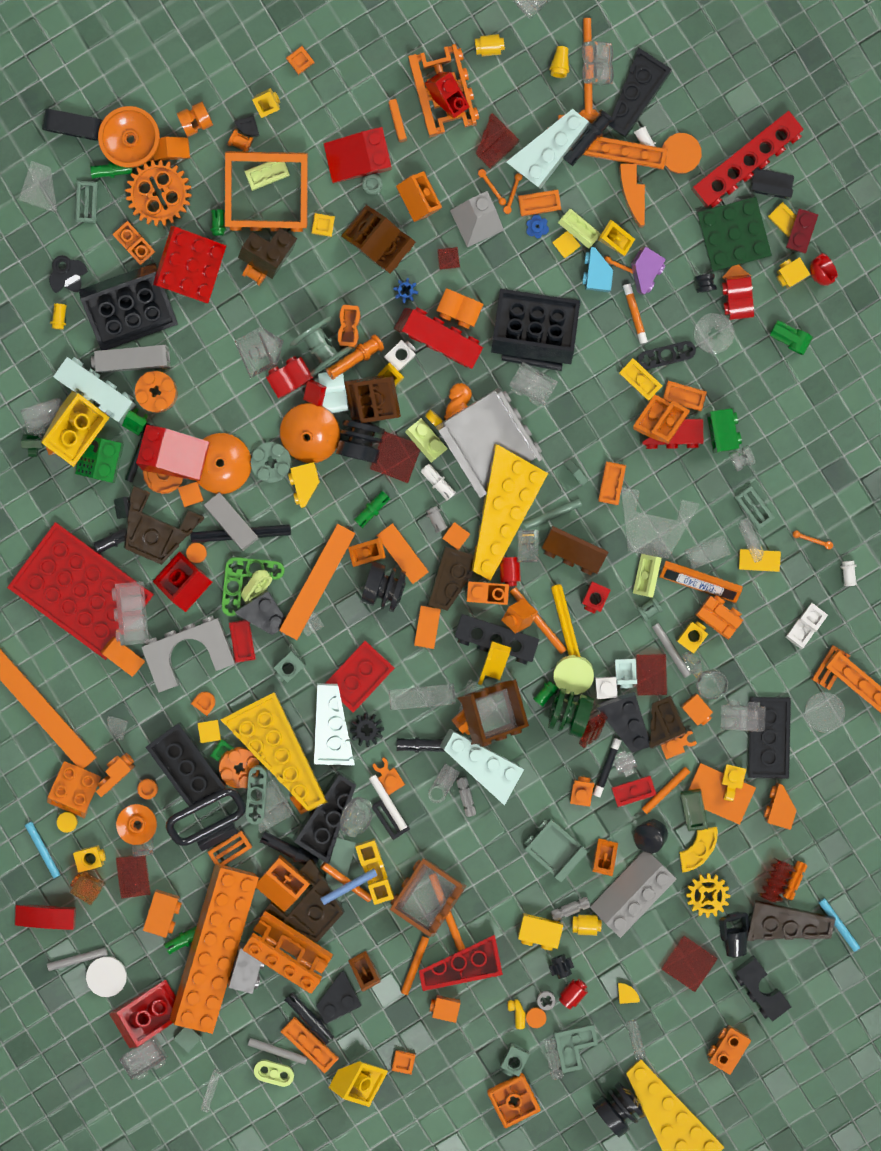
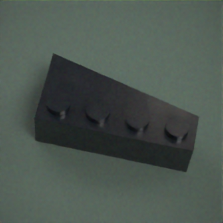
M337 771L323 792L327 803L311 810L293 836L296 844L327 864L329 863L330 855L355 791V781Z

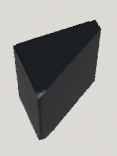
M128 497L114 500L117 519L128 517L130 500Z

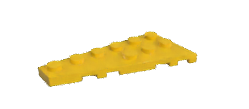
M272 693L221 719L307 811L327 803L276 693Z
M641 1058L626 1071L662 1151H722L724 1149V1146Z

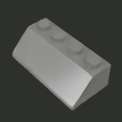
M643 851L590 908L621 938L675 882L676 877L651 853Z

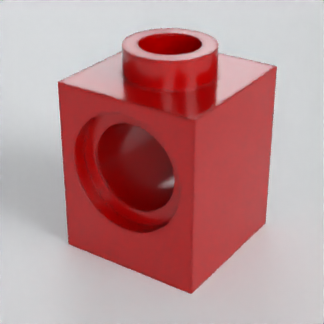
M591 581L582 600V604L585 605L584 609L594 614L596 610L601 612L611 590ZM596 592L600 595L601 600L598 604L590 602L589 598L592 593Z

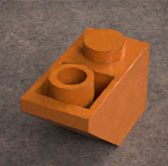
M468 581L467 602L508 605L509 584Z
M776 783V786L771 788L769 798H772L770 806H766L763 817L766 818L765 821L769 824L791 830L797 810L781 783Z

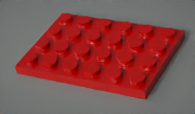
M57 522L54 523L7 587L105 660H107V657L101 653L102 649L113 636L121 641L155 595Z

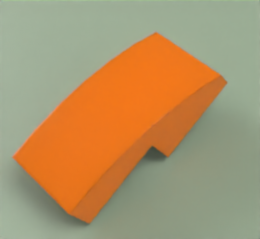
M128 221L124 222L112 233L140 265L155 253V250Z

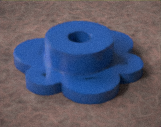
M534 215L526 223L529 236L535 235L539 239L542 235H546L549 232L547 220L541 219L539 215Z

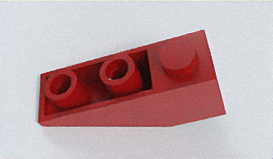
M685 419L669 444L648 438L642 441L641 445H646V449H658V445H666V449H677L678 445H686V448H699V444H704L703 419Z

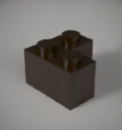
M281 228L271 242L252 232L243 244L238 258L273 279L292 252L297 238Z

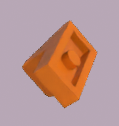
M381 538L348 547L353 567L386 558Z

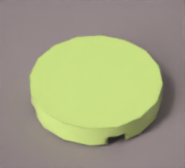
M569 655L557 662L554 669V681L559 689H566L567 694L573 691L574 695H578L591 687L594 681V670L586 658Z

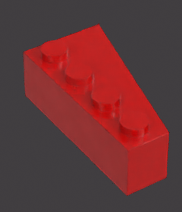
M418 307L415 310L404 308L394 330L399 333L404 332L408 334L409 338L426 344L428 348L438 353H443L445 357L466 368L473 369L484 348L478 345L479 340L471 336L468 339L461 335L462 331L453 326L450 329L443 326L444 321L433 317V319L427 317V312Z
M495 935L420 970L422 990L426 991L503 975Z

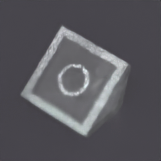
M259 327L234 341L250 378L278 364L283 340L266 329Z

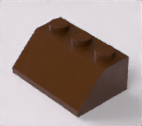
M551 526L541 549L545 550L543 554L555 559V556L563 558L562 563L571 567L576 564L582 567L580 571L592 576V573L598 574L608 555V551L554 526Z

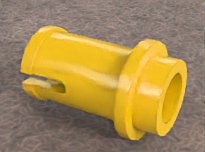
M54 303L53 320L50 321L53 329L64 330V326H66L64 322L67 305Z

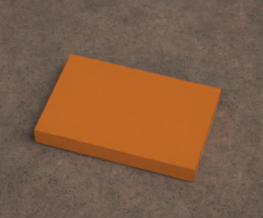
M699 763L688 790L701 789L705 810L740 825L756 787L743 782L742 789L736 788L734 801L724 800L727 785L721 784L723 773Z

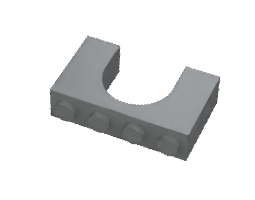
M211 616L203 619V624L195 626L192 623L184 626V631L176 634L175 630L164 634L165 638L157 641L156 637L145 641L146 645L141 648L158 693L179 685L171 663V654L174 647L182 640L194 639L205 645L216 671L236 664L219 618L214 619Z

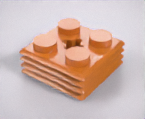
M520 1073L519 1077L514 1076L487 1090V1094L504 1128H508L541 1111L523 1073ZM510 1097H518V1104L514 1105L513 1102L509 1103Z

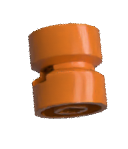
M202 101L193 105L191 110L186 108L176 113L187 137L198 133L200 128L205 130L214 126Z

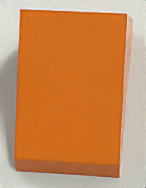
M186 137L160 138L158 149L149 162L151 160L157 162L160 160L189 159V139Z
M598 839L591 866L592 872L613 876L618 843Z

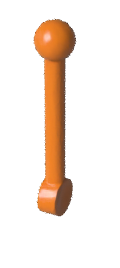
M484 169L479 170V177L483 178L498 198V203L505 205L506 199L500 196L486 176V171Z
M520 173L515 174V183L508 204L503 210L505 214L511 213V204L518 183L522 180V174Z
M609 256L604 257L608 264L633 274L631 268L611 260Z
M795 530L792 534L794 538H802L823 545L826 549L833 548L832 542H824L800 534L798 530Z

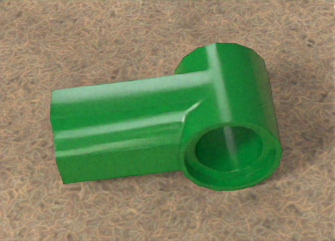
M777 320L769 335L786 344L789 349L800 355L805 354L813 339V336L800 329L796 330Z

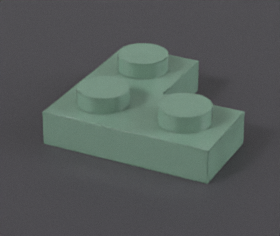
M594 1024L554 1032L562 1073L582 1069L578 1049L598 1045Z

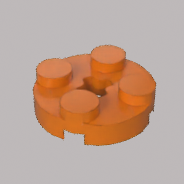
M236 747L221 756L218 770L222 780L228 786L248 788L249 771L253 766L259 765V761L249 749ZM243 763V771L237 773L234 766ZM257 770L256 773H253V775L258 777L259 770Z

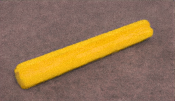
M553 585L551 590L568 654L581 657L562 585Z

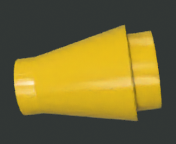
M556 47V52L549 68L551 76L556 78L567 77V73H569V49L567 47Z

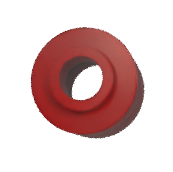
M517 557L502 558L500 563L501 583L509 584V587L517 586V582H521L520 562H518Z
M572 979L560 993L559 1001L571 1010L588 993L586 990L587 985L580 979H577V981Z

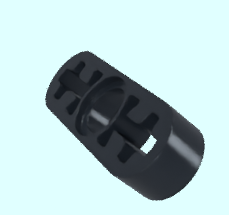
M684 341L647 350L638 356L637 362L645 370L689 360L694 357L696 347L692 342ZM684 345L692 349L689 352V356L682 353L678 355L680 359H676V352L673 347H677V351L684 349ZM663 350H670L672 352V359L670 361H664L661 358ZM657 351V358L660 364H656V360L651 361L649 366L641 362L644 359V355H647L649 358L654 357L655 354L653 352Z

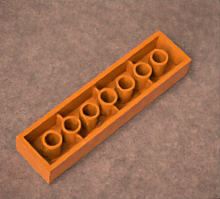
M215 863L171 1012L170 1020L174 1025L213 1034L259 877L254 873Z

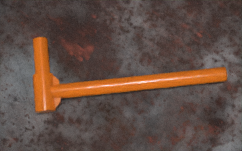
M583 18L585 110H582L579 114L592 123L599 113L593 109L591 18ZM558 115V120L564 115Z

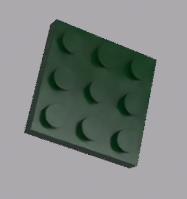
M757 197L697 212L712 272L772 256Z

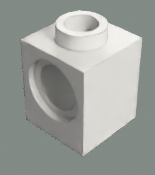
M401 340L384 358L400 372L416 356L414 353L416 349L409 341L404 343ZM403 349L407 352L408 355L405 360H398L396 358L398 350Z

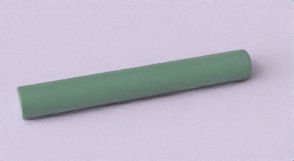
M578 498L523 524L526 530L582 506V503Z

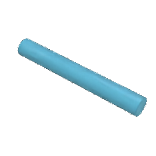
M32 821L27 823L25 827L53 879L61 874Z
M825 898L821 899L818 902L828 916L835 917L834 925L854 952L860 949L856 940Z

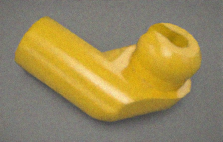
M517 999L515 1001L509 1000L508 1011H515V1028L524 1029L525 1012L520 1001Z

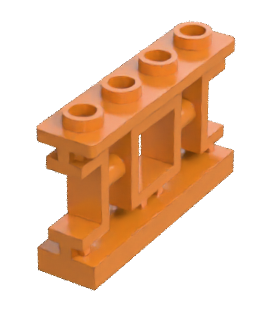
M456 44L444 47L446 57L427 62L424 53L408 56L429 138L445 133L443 123L462 118L464 127L467 128L477 125L476 120L479 119L477 107L473 108L471 100H474L472 88H467L466 80H469L467 69H462L461 61L464 60L461 48L457 49ZM453 53L460 79H456L455 72H452V75L470 106L468 108L470 119H467L465 112H462L455 118H452L446 112V117L438 118L439 127L436 128L429 101L433 102L434 109L440 106L433 100L428 89L425 88L418 62L422 61L424 69L434 67L435 73L438 74L439 72H444L442 64L450 63V54Z
M265 911L253 928L255 932L262 936L260 937L253 933L244 946L243 951L308 993H312L322 976L314 972V969L322 974L332 959L333 954ZM279 948H282L283 950H285L286 952L290 953L291 955H293V956L296 957V958H295V959L292 958L291 956H289V955L286 954L285 952L281 951Z

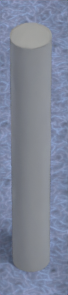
M657 623L652 626L683 677L686 678L691 675V672L660 624Z
M104 947L47 963V968L49 971L106 956L108 955L107 948Z
M250 1038L248 1046L304 1065L308 1058Z

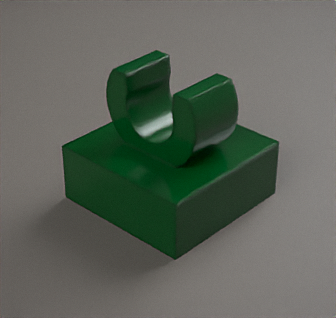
M44 434L23 435L21 448H28L29 457H37L38 448L43 447L41 441Z

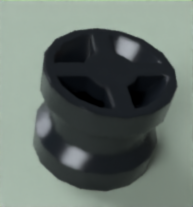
M714 273L694 277L695 282L698 284L697 293L717 290L713 281L715 278Z

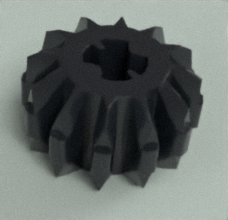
M367 712L364 713V720L360 715H357L356 717L360 723L356 721L351 722L353 726L357 727L350 729V733L357 732L352 737V740H356L358 737L361 738L358 742L359 746L362 745L363 740H366V747L370 746L369 740H372L373 744L376 745L377 740L374 737L376 736L379 739L383 737V735L377 733V731H384V727H377L382 720L379 719L374 722L375 714L372 715L371 720L368 719ZM368 724L369 728L373 729V732L370 731V735H365V732L361 731V727L364 728V725Z

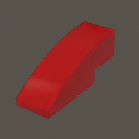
M16 905L15 926L63 930L75 929L76 907Z

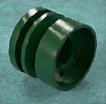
M560 688L551 705L548 728L554 729L558 721L559 732L567 724L569 725V735L582 738L592 711L594 698L581 694L577 702L573 701V691H570L566 699L564 698L566 689Z

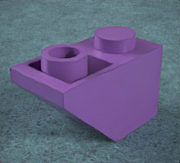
M646 246L640 248L631 263L636 289L639 294L649 293L654 287L655 282L653 280L656 275H660L665 268L664 262L666 259Z

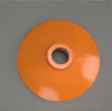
M134 804L127 806L120 812L116 828L119 836L126 843L141 845L148 842L154 836L157 829V820L154 813L148 807ZM136 821L141 822L139 829H136L134 826Z

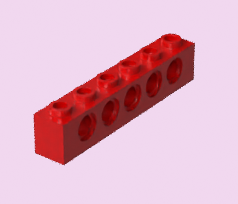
M787 111L693 186L691 190L706 208L710 205L714 208L722 201L721 196L726 192L730 195L739 188L736 184L741 180L746 182L753 177V171L759 167L761 170L770 163L768 159L775 154L778 157L786 150L784 147L789 142L794 144L802 137L800 133L804 129L791 112ZM777 131L784 132L785 140H778L775 133ZM760 144H767L770 148L769 153H762L759 148ZM744 157H752L754 164L752 166L745 165ZM729 169H735L738 172L736 179H731L728 176ZM712 183H721L722 190L719 192L714 191Z

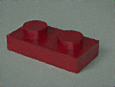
M798 209L786 245L787 249L806 254L818 214Z

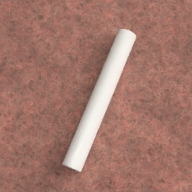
M376 774L369 778L370 782L400 831L407 827L406 823Z

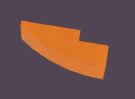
M620 164V183L626 205L638 227L643 228L645 225V184H637V164Z

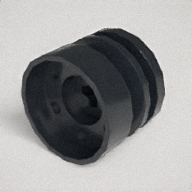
M356 419L344 420L343 425L351 427V431L341 430V433L348 436L349 439L348 441L340 440L338 442L336 454L377 463L380 450L372 447V443H382V439L374 437V434L384 435L385 429L370 422L361 423L360 420Z
M373 561L360 602L373 606L377 598L382 599L381 609H384L386 601L391 602L389 611L394 612V609L401 601L406 585V571L401 570L398 579L394 577L397 568H393L388 576L385 575L386 565Z
M618 1082L615 1085L619 1092L618 1095L610 1089L611 1101L601 1096L592 1105L607 1126L620 1138L630 1130L626 1122L628 1118L637 1124L638 1120L634 1113L636 1112L642 1119L646 1114L635 1095Z

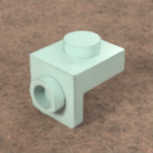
M615 659L616 683L621 688H633V684H637L636 659Z

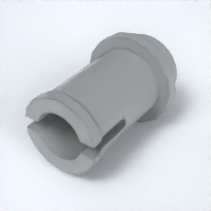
M434 506L426 510V517L430 518L435 532L438 533L448 527L441 516V509Z

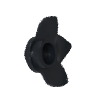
M63 255L58 256L52 262L53 272L49 277L50 286L55 293L61 291L64 286L70 291L79 292L82 285L80 276L86 274L88 270L84 263L79 260H70V258ZM61 262L66 263V268L63 270L59 268Z

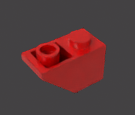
M439 72L425 82L433 100L452 118L457 117L470 108L451 72Z

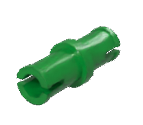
M108 162L106 165L90 166L92 179L109 176L110 178H115L117 175L133 174L132 168L120 167L112 162Z
M381 490L353 520L361 528H364L391 499Z
M197 926L184 933L183 931L180 932L179 936L164 943L166 949L174 945V947L167 950L169 955L184 946H190Z

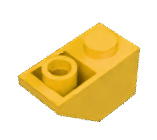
M315 462L290 468L291 473H288L290 484L295 485L296 493H293L296 505L300 504L301 508L307 506L320 483Z

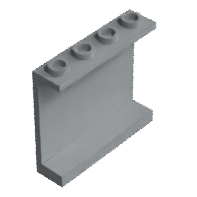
M499 388L436 426L480 498L487 494L485 489L489 482L490 466L493 461L495 444L527 462L535 458L538 461L542 460L539 454L542 450L537 442L532 443L529 438L532 434L528 427L521 425L519 419L522 417L516 408L512 409L509 405L511 399L507 392H502Z

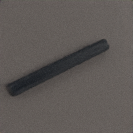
M290 525L250 527L258 538L291 535ZM225 530L199 531L190 534L192 543L232 540Z

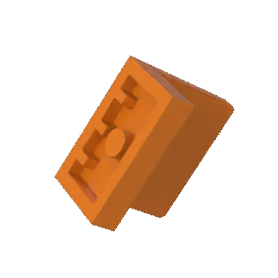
M63 762L47 797V803L85 819L88 806L98 787L97 784L100 782L101 776L68 762Z

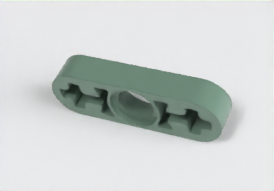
M262 765L253 766L248 775L246 819L254 825L263 821L266 812L268 771ZM260 770V774H263V776L259 779V785L252 786V783L255 784L257 781V777L253 773ZM258 789L262 792L263 796L260 800H255L252 797L251 792ZM255 805H259L257 813L261 814L257 819H254V816L250 814L253 813Z

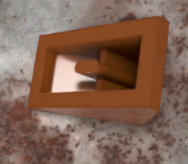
M366 951L348 960L363 992L381 982V976Z

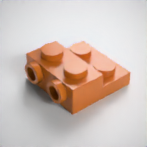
M125 753L122 757L117 755L107 764L109 768L105 772L108 776L97 784L99 789L96 793L100 797H103L135 767L133 765L135 761L128 753Z

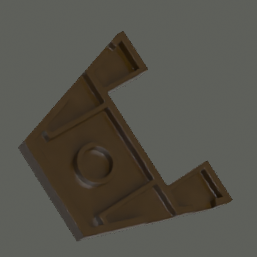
M132 485L124 548L162 565L205 517L187 509L178 528L142 512L150 493Z
M310 858L298 873L314 887L289 914L271 902L259 917L267 911L305 937L318 942L342 916L344 909L337 898L326 905L323 904L320 898L332 892L315 861Z

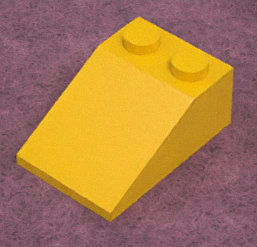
M72 391L60 406L41 443L74 467L110 417L79 393Z

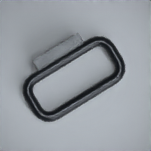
M232 788L219 790L172 815L166 822V831L175 844L187 846L197 841L200 850L203 852L238 833L234 822L244 815L246 810L245 802L240 794ZM230 796L233 798L238 809L229 816L186 838H181L174 829V824L223 797Z

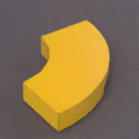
M717 826L696 830V838L693 844L688 849L679 852L682 873L702 865L713 852L717 842Z

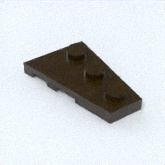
M444 546L427 605L446 611L449 610L468 579L473 575L471 569L474 555Z

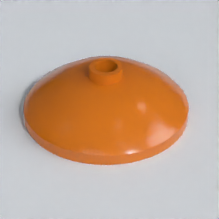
M125 106L113 110L104 118L99 128L98 141L101 151L109 161L120 167L133 168L145 164L154 156L159 146L160 133L157 123L148 112L138 107ZM134 137V142L129 143L128 138Z
M304 403L293 407L284 416L280 425V438L284 448L295 459L305 463H318L329 458L337 449L338 442L340 441V427L337 419L328 409L312 403ZM304 434H308L310 440L305 439Z
M216 433L202 439L210 444L201 479L197 481L198 484L207 491L216 494L219 492L221 494L231 493L243 486L251 473V454L247 446L239 438L226 433ZM219 459H222L224 461V465L222 467L217 466V461Z

